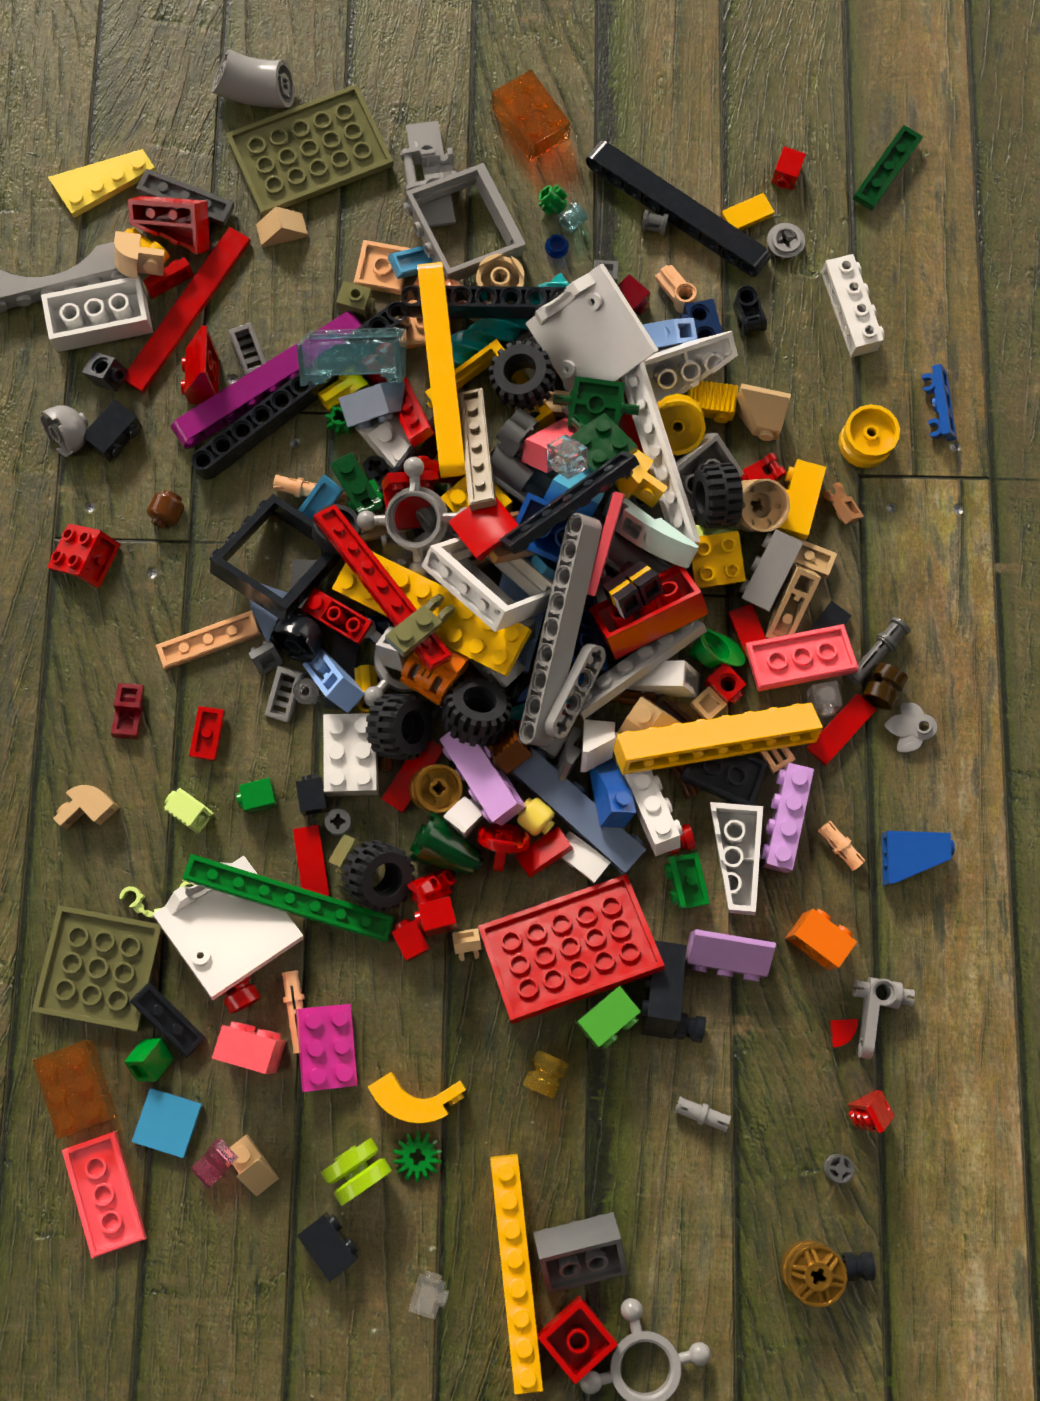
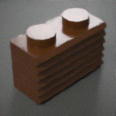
M515 719L507 722L502 737L496 739V742L489 746V750L493 754L490 758L491 762L498 770L503 769L506 774H510L533 756L531 746L522 743L519 738L520 725Z

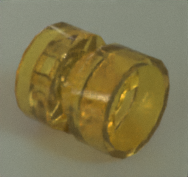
M537 1050L532 1061L534 1070L528 1071L522 1085L554 1099L560 1087L557 1080L564 1077L569 1064Z

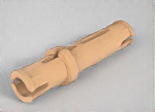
M276 475L273 490L294 494L298 498L301 496L308 497L316 483L304 481V478L292 479ZM345 491L336 503L347 506L346 502H348L349 498Z
M298 970L281 973L285 991L283 1003L287 1005L293 1054L299 1053L295 1017L296 1009L303 1008L302 1000L305 999L304 994H301ZM291 986H293L296 1009H294Z

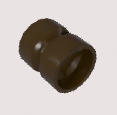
M879 663L871 676L873 681L867 684L862 696L867 702L878 708L892 710L899 698L897 692L903 690L908 680V675L893 665Z

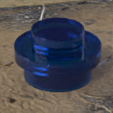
M554 234L545 242V251L552 258H562L568 252V241L562 235Z

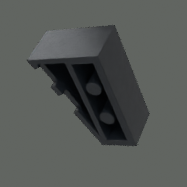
M655 940L665 965V970L644 977L643 990H646V998L642 1000L641 1016H643L641 1035L673 1039L681 1020L687 945Z

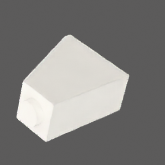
M685 660L665 661L627 689L641 691V693H645V691L654 692L655 695L664 694L665 696L697 698L699 696L700 673Z

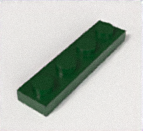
M903 125L853 196V200L873 211L921 143L923 136Z

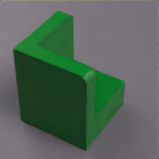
M161 1038L142 1039L124 1063L137 1082H156L173 1061V1056Z

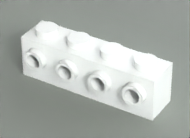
M853 254L825 261L821 274L850 357L878 351L885 338L884 330L878 325L876 319L877 311L869 300V289L867 284L863 283L859 262H856Z
M651 770L623 775L632 790L637 816L655 857L680 848V835H683V831L679 821H674L670 814L673 812L668 797L663 798L660 790H663L658 775L653 776Z

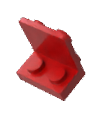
M424 470L420 475V487L434 491L433 486L439 480L438 470ZM405 472L387 473L382 480L386 510L389 502L398 492L410 487L409 476ZM418 496L404 499L395 512L397 530L422 528L416 518V511L423 507L428 508L431 504Z
M68 524L62 533V538L56 550L51 555V560L47 567L53 571L74 575L92 587L100 589L121 544L101 530Z

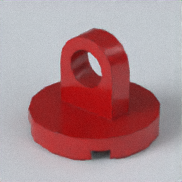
M491 823L490 827H486V824L478 829V842L483 847L496 851L493 871H504L507 853H520L526 851L529 847L530 835L527 831L522 833L521 828L516 825L505 823L502 826Z

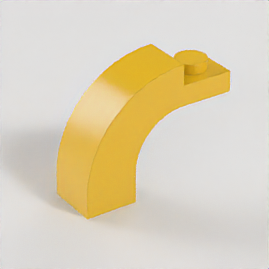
M393 1072L368 1086L377 1103L387 1113L400 1120L412 1123H426L445 1117L449 1113L444 1104L448 1102L452 1106L464 1098L462 1092L466 1090L460 1080L432 1098L420 1099L409 1095L402 1088Z

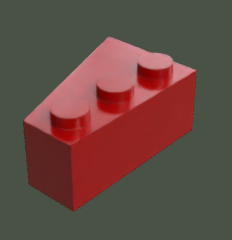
M138 196L128 199L130 225L152 235L161 236L170 240V243L188 248L195 254L210 250L207 200Z

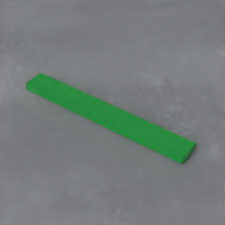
M190 854L182 877V881L383 943L388 942L395 917L194 854Z

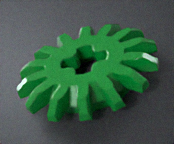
M416 1131L415 1139H412L408 1133L406 1134L407 1143H404L402 1140L397 1142L402 1146V1149H394L393 1153L400 1155V1159L393 1160L394 1164H402V1167L397 1172L401 1174L406 1170L408 1173L405 1179L408 1181L411 1174L415 1175V1182H419L421 1174L424 1175L426 1180L430 1179L427 1172L431 1170L436 1174L438 1170L433 1165L434 1163L441 1164L442 1162L440 1159H435L436 1154L442 1153L441 1149L434 1150L433 1148L438 1141L435 1139L429 1143L428 1138L430 1134L426 1133L424 1139L420 1138V1131ZM417 1149H421V1154L425 1156V1161H420L418 1165L413 1164L414 1159L410 1158V1153H415Z

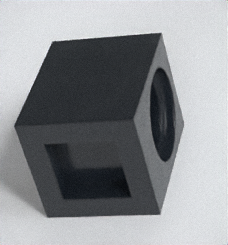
M93 352L82 371L96 386L115 392L118 391L129 372L114 357Z
M316 774L303 776L302 780L296 781L299 808L303 816L329 812L322 777L317 778Z

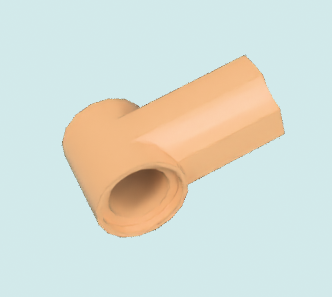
M666 265L660 269L655 276V281L674 302L675 310L683 314L685 304L696 302L697 293L695 286L687 283L672 265ZM681 297H688L689 299L683 300Z

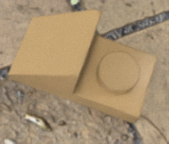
M248 1134L224 1152L239 1173L237 1175L238 1179L256 1197L279 1179Z

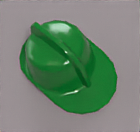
M706 628L707 632L695 640L693 647L689 651L691 657L708 668H714L724 663L740 667L745 663V655L737 643L727 636L716 633Z

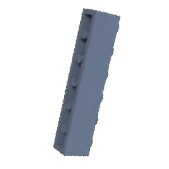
M531 747L533 756L512 771L510 775L531 794L547 803L561 821L588 845L611 862L610 865L620 874L624 875L646 851L643 847L644 842L634 833L630 836L623 828L600 827L595 799L591 801L584 795L585 789L577 782L571 783L568 779L564 782L559 780L558 765L552 766L546 761L547 756L538 747L535 749Z

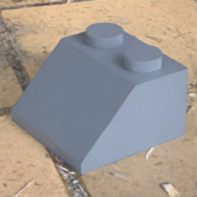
M404 381L379 383L338 398L347 427L357 426L358 430L373 426L371 421L378 419L379 423L393 419L392 414L400 412L402 408L405 388Z

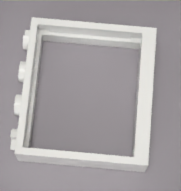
M460 537L430 546L421 567L494 632L547 611L553 581L541 575L526 558L494 564L531 596L514 604L507 605L458 562V560L473 556ZM487 555L486 558L492 562V560Z

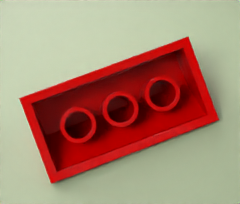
M675 565L659 573L665 592L647 605L643 603L644 607L626 619L619 614L618 609L613 604H609L608 599L589 608L615 660L709 614L702 592L684 567Z

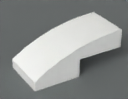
M569 831L565 837L572 845L573 850L561 857V859L595 883L611 862Z

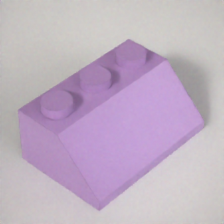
M695 929L689 933L685 965H690L691 971L707 973V969L718 970L717 975L733 977V973L743 974L744 980L759 982L760 978L768 976L776 943Z

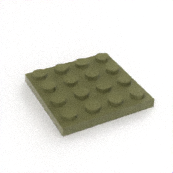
M58 905L32 1012L139 1032L143 1015L129 1000L148 982L151 983L163 932L162 928L156 923Z

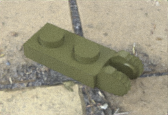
M437 594L426 605L421 606L387 633L385 640L400 655L405 657L440 629L442 624L454 614L456 608L450 604L441 610L438 616L433 614L432 612L444 600L442 595Z

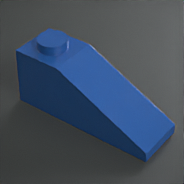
M611 758L589 770L600 827L624 828L635 815L636 809L632 790L615 761Z

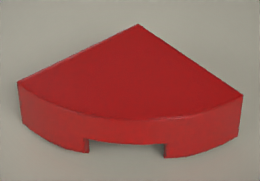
M858 1019L829 1021L832 1048L845 1045L853 1038L857 1030Z

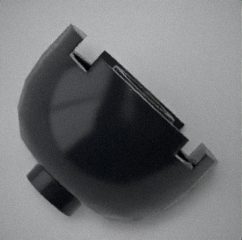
M308 614L288 615L276 624L270 635L272 643L278 650L281 651L284 648L290 652L288 657L299 662H312L319 654L323 645V632L316 623V620Z

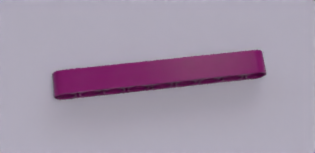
M352 311L342 314L177 418L171 424V430L185 449L196 446L245 415L357 330L362 324Z

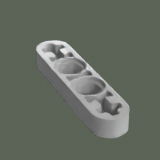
M586 644L582 647L545 720L544 729L548 735L560 739L569 733L604 664L606 653L603 647L595 644ZM583 672L584 681L579 686L578 677ZM572 696V705L567 709L566 701Z

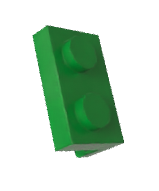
M698 852L668 857L667 864H664L666 879H671L673 890H670V897L673 906L677 905L678 911L710 904Z

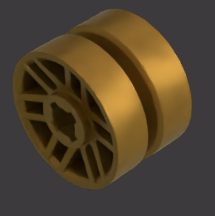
M441 764L429 765L419 769L413 775L409 785L412 801L418 808L426 812H445L450 810L460 800L463 789L462 781L457 772L451 767ZM436 785L439 787V791L435 792L432 790V786Z

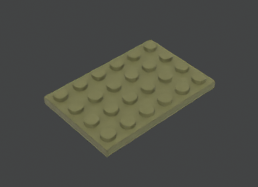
M357 84L226 133L227 140L262 217L266 216L275 207L285 209L394 167L390 153Z

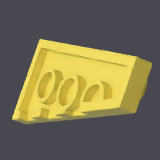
M141 149L48 178L73 218H76L140 182L146 168L155 172L156 170L144 150Z

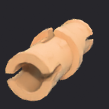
M831 820L818 830L831 845L832 851L835 854H839L852 871L856 870L866 861L851 845V840L848 837L845 838Z

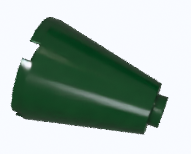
M430 812L426 817L429 819L427 826L423 824L420 826L410 847V851L414 853L408 856H410L413 862L467 875H470L473 871L477 873L483 863V858L480 857L481 851L438 815Z

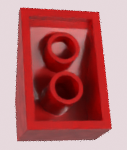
M201 326L186 347V357H182L181 362L182 371L185 372V380H181V393L185 395L189 404H201L219 392L220 358L207 326Z

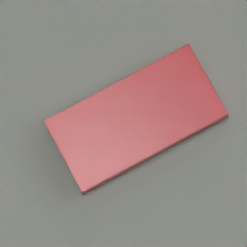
M615 491L612 495L587 594L591 596H596L598 593L625 498L623 493Z
M844 624L745 643V650L758 692L857 673L859 669Z
M117 1131L63 1149V1157L91 1258L147 1239Z

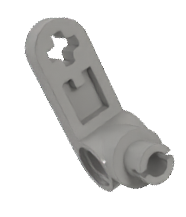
M869 977L867 982L855 979L853 987L860 988L861 990H852L853 997L864 998L858 1041V1057L871 1059L873 1056L880 1006L899 1009L901 1004L909 1007L913 1006L915 999L907 997H915V990L904 989L901 982ZM879 985L883 986L886 990V997L883 1000H880L875 993Z

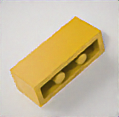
M797 459L794 467L789 466L785 481L789 482L786 492L790 499V510L787 519L777 530L804 541L807 539L826 467Z

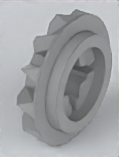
M778 224L768 233L767 249L772 251L773 256L777 255L782 260L785 258L793 259L796 255L801 254L805 246V236L801 229L793 224ZM782 236L786 241H791L789 248L785 244H780Z

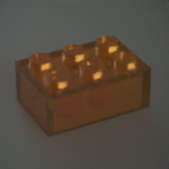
M532 70L527 71L492 92V110L530 161L569 139L571 122Z
M83 1040L32 1060L57 1139L67 1138L118 1118L93 1040Z

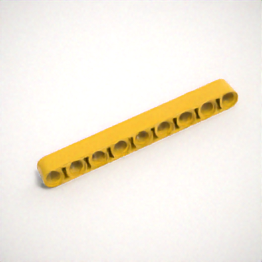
M443 263L419 264L417 268L441 478L465 476L463 437Z

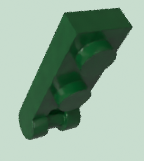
M352 452L330 463L331 469L357 514L365 510L371 511L374 514H381L386 511ZM370 500L372 504L364 508L362 504Z

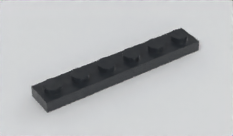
M625 451L618 453L500 538L499 541L503 548L513 554L526 550L530 543L537 538L547 535L552 527L569 519L574 511L588 505L596 495L609 490L614 482L631 474L632 469L639 465L636 455Z

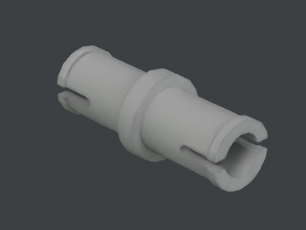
M681 1096L674 1111L676 1114L678 1113L696 1120V1124L702 1126L704 1123L725 1133L728 1129L727 1125H729L731 1120L730 1115L708 1108L709 1105L705 1103L700 1105Z

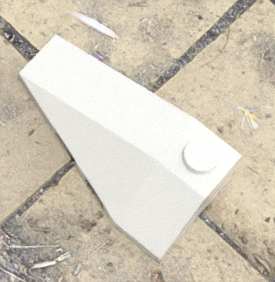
M728 331L658 349L659 351L646 359L644 364L656 402L668 395H683L689 389L699 385V382L708 375L715 373L737 357L738 353L733 333Z

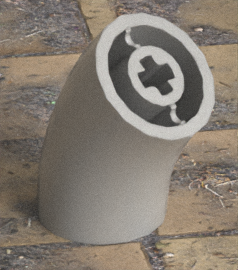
M228 49L216 73L212 93L250 106L289 108L294 102L295 87L291 69L286 61L252 58Z

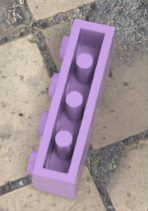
M448 732L439 739L444 746L442 748L443 753L450 761L453 760L457 766L455 771L463 781L468 783L470 787L468 789L469 794L476 802H480L484 808L482 814L486 820L503 826L525 809L526 805L502 769L498 770L491 762L490 758L493 755L487 745L481 747L479 744H476L474 747L470 746V743L465 742L462 744L459 742L460 739H453L450 736L451 732Z
M788 763L783 769L780 768L776 781L779 784L778 794H774L771 809H774L772 819L769 818L766 827V834H769L767 844H763L760 859H763V868L783 873H789L793 870L814 772L813 768Z

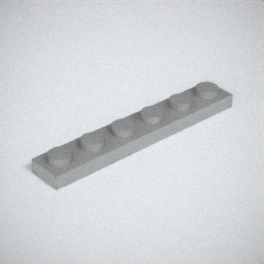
M697 619L640 647L594 681L578 715L583 719L590 716L707 632L705 624ZM572 697L567 700L570 706L572 705Z

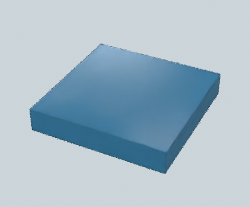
M150 1088L132 1142L185 1158L203 1104Z

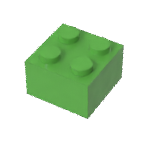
M619 986L575 1023L596 1048L601 1045L603 1048H607L618 1039L615 1034L621 1028L624 1031L628 1030L639 1021L636 1016L641 1011Z

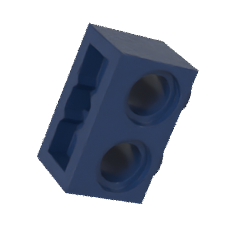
M714 299L685 304L680 318L699 316L703 319L701 321L694 319L698 339L723 333Z

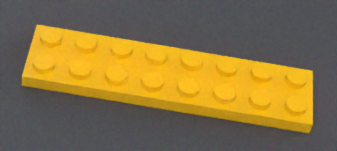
M373 552L417 610L421 606L426 605L437 594L442 595L444 600L432 612L433 614L438 616L440 611L450 604L456 608L454 614L435 632L446 647L508 677L532 632L530 628L517 622L494 632L444 586ZM345 563L332 589L386 616L354 572Z

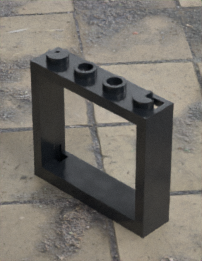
M272 494L267 500L260 502L256 512L243 520L240 529L236 533L232 532L220 549L217 548L213 551L209 559L210 573L282 620L295 612L311 594L314 587L316 588L342 557L340 554H332L325 551L283 598L227 562L272 514L314 541L312 536L314 520Z

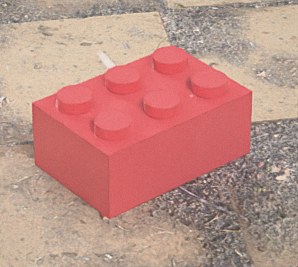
M231 1021L230 1026L222 1025L212 1059L264 1074L277 1073L287 1041L280 1039L282 1034L260 1029L255 1032V1026Z

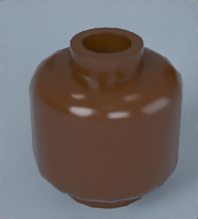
M169 490L155 493L147 508V514L152 518L151 523L161 529H165L166 526H176L184 511V504L181 502L182 498Z

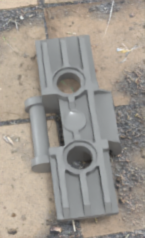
M438 121L406 125L409 148L403 149L400 152V157L404 160L407 178L406 191L457 173L453 169V148H448L447 153L444 154ZM421 164L424 180L417 182L414 165ZM451 194L419 205L429 227L456 224Z

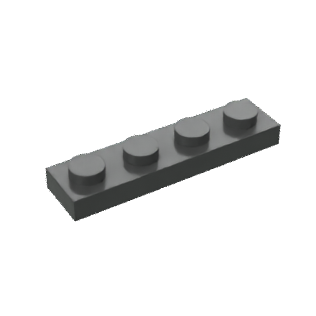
M147 168L136 188L138 193L144 196L207 200L208 221L224 227L235 207L232 201Z

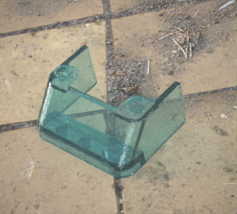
M370 328L307 332L297 344L300 385L306 386L310 380H312L313 384H323L332 375L381 374V377H385L386 381L402 383L406 375V329Z

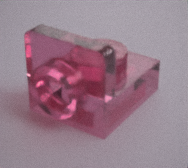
M218 1138L204 1156L191 1167V1171L207 1188H210L228 1172L238 1159V1156L221 1138Z

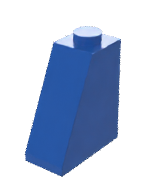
M887 831L883 833V886L892 885L950 860L955 852V843L951 840V833Z

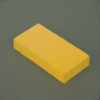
M764 193L721 212L722 219L740 231L774 216V210Z

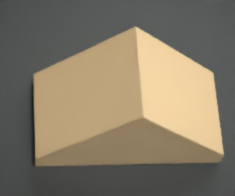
M275 207L256 224L262 248L308 237L303 214L288 209Z

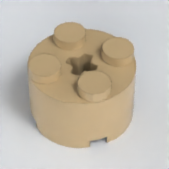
M493 254L481 261L476 273V286L524 287V269L516 258H509L503 256V254Z

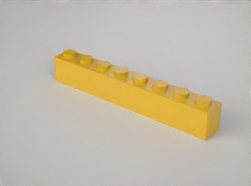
M796 703L787 707H772L757 712L748 711L743 714L723 715L719 718L708 720L699 719L695 722L683 724L674 723L670 726L659 728L650 727L646 730L634 732L625 731L617 734L613 751L622 775L814 743L817 741L823 727L812 703Z
M518 1154L493 1156L490 1160L514 1393L543 1391Z

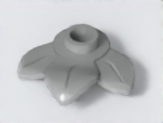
M910 702L901 703V714L891 717L884 725L890 733L900 737L897 751L902 753L918 750L924 740L931 739L937 732L935 719L930 715L924 714L919 705ZM927 723L929 729L922 731L919 729V725Z

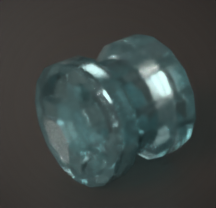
M573 201L567 206L566 211H561L557 216L562 227L570 233H574L578 229V225L583 224L588 219L585 210Z

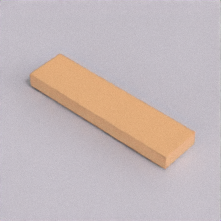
M251 610L157 644L156 648L163 668L167 670L261 636V632Z

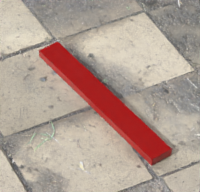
M231 227L228 228L128 368L129 372L123 380L124 383L143 394L245 252L251 243L249 237Z
M336 505L314 514V522L395 627L417 610ZM435 633L413 650L429 672L450 662L453 657Z

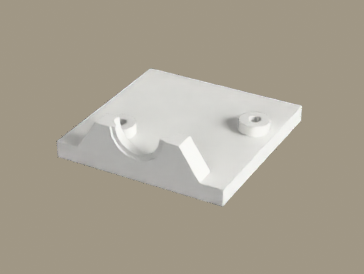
M604 264L598 265L586 275L570 283L561 295L541 306L535 311V316L526 322L527 327L542 347V350L547 352L553 367L569 392L573 389L575 376L618 381L659 351ZM591 299H594V305L592 304Z
M244 856L233 863H223L257 874ZM198 885L180 887L173 892L163 908L153 913L157 923L212 1001L304 939L303 934L286 912ZM199 953L204 954L202 959L197 958Z

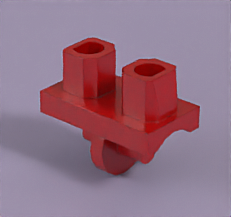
M438 870L412 881L407 886L412 890V900L418 905L447 897L453 893L450 887L456 883V880L450 870H445L441 873Z

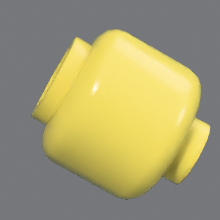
M529 797L524 802L526 808L517 814L519 815L517 823L532 836H537L541 832L546 835L555 825V822L552 821L555 811L541 798L536 797L532 800Z

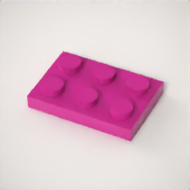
M351 1004L296 1009L302 1092L357 1086Z

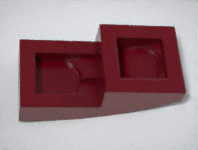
M118 683L113 704L115 714L110 733L112 738L138 740L143 712L144 685Z

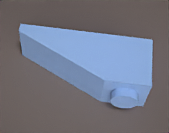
M321 648L319 654L312 662H304L302 664L323 694L347 713L358 705L365 694L359 685L323 648Z

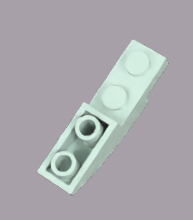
M611 493L602 514L605 517L607 516L613 493ZM624 498L615 531L647 552L675 565L688 568L699 546L662 518L653 519L630 500Z

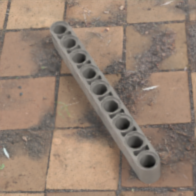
M580 513L572 514L566 524L519 729L521 742L528 745L548 747L553 742L554 737L545 732L544 723L569 674L600 540L601 522L596 518Z

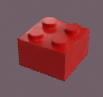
M580 1295L575 1297L537 1332L538 1339L574 1384L578 1383L618 1345L615 1337Z

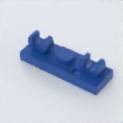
M940 363L932 366L933 374L925 373L922 375L924 382L932 380V384L924 387L923 390L926 394L935 392V398H932V405L934 411L939 413L940 420L933 418L928 421L931 427L939 426L936 432L930 433L932 439H939L944 436L949 442L957 440L948 374Z

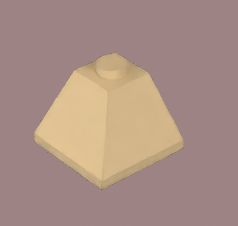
M741 384L737 395L735 411L753 436H758L764 441H777L782 430L791 394Z
M641 696L617 733L646 730L650 727H665L681 722L644 696Z

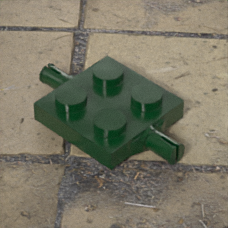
M575 376L574 386L569 396L554 394L553 405L568 406L567 427L574 429L576 428L569 420L575 414L585 423H589L605 413L619 427L623 414L638 416L640 405L625 404V383Z
M605 413L589 423H585L577 414L569 420L578 431L565 440V447L591 473L621 451L630 454L637 452L638 446Z

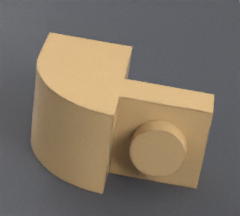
M115 232L114 263L120 273L134 279H138V273L163 276V249L141 247V234Z
M79 785L66 792L72 801L60 806L57 810V815L53 819L61 827L68 829L86 813L93 822L101 826L120 807L98 788L90 785Z

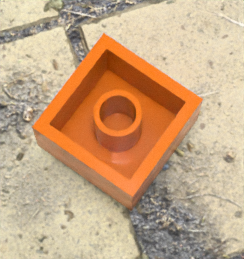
M811 909L800 916L785 939L826 970L839 968L857 941L852 938L853 933L842 925L837 927L830 922L831 917L821 909Z

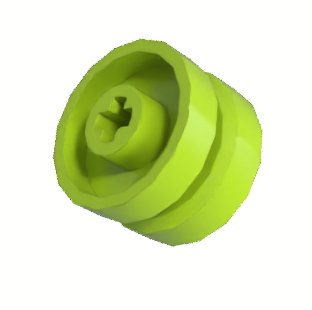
M372 1137L358 1147L354 1145L334 1159L335 1162L320 1172L327 1184H334L343 1177L346 1179V1182L336 1188L334 1196L341 1206L392 1171L385 1158H380L371 1165L367 1164L366 1161L376 1155L379 1150Z

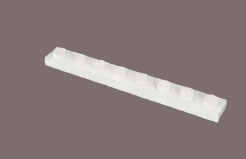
M642 362L620 379L621 382L625 383V395L628 404L640 405L639 415H632L643 452L653 460L649 468L650 474L667 486L666 491L659 499L664 519L692 542L698 544L701 541L645 364Z

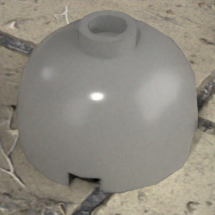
M57 405L41 412V415H43L40 418L42 427L50 442L55 440L60 445V448L56 450L61 455L68 457L83 447L86 442L84 434L88 426V421L83 413H78L75 409L65 405Z

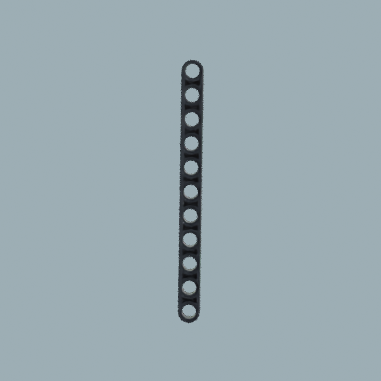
M397 301L389 304L193 454L191 462L198 475L206 480L216 477L319 398L317 393L336 382L344 370L352 366L359 368V363L369 354L375 355V349L384 341L391 343L402 335L405 330L407 331L410 328L411 320L403 312L402 302ZM396 316H403L400 319H395ZM378 330H384L382 333H375ZM360 344L365 345L362 348H356ZM340 359H346L342 363H337ZM322 373H326V374H327L326 376H324V377H322V378H319V377H318V376H319L320 374H322ZM302 388H308L305 392H298ZM282 403H288L285 407H279ZM269 417L267 421L260 422L262 418ZM249 432L247 436L240 437L242 433ZM224 447H230L228 451L220 452ZM210 462L208 466L201 467L203 463Z

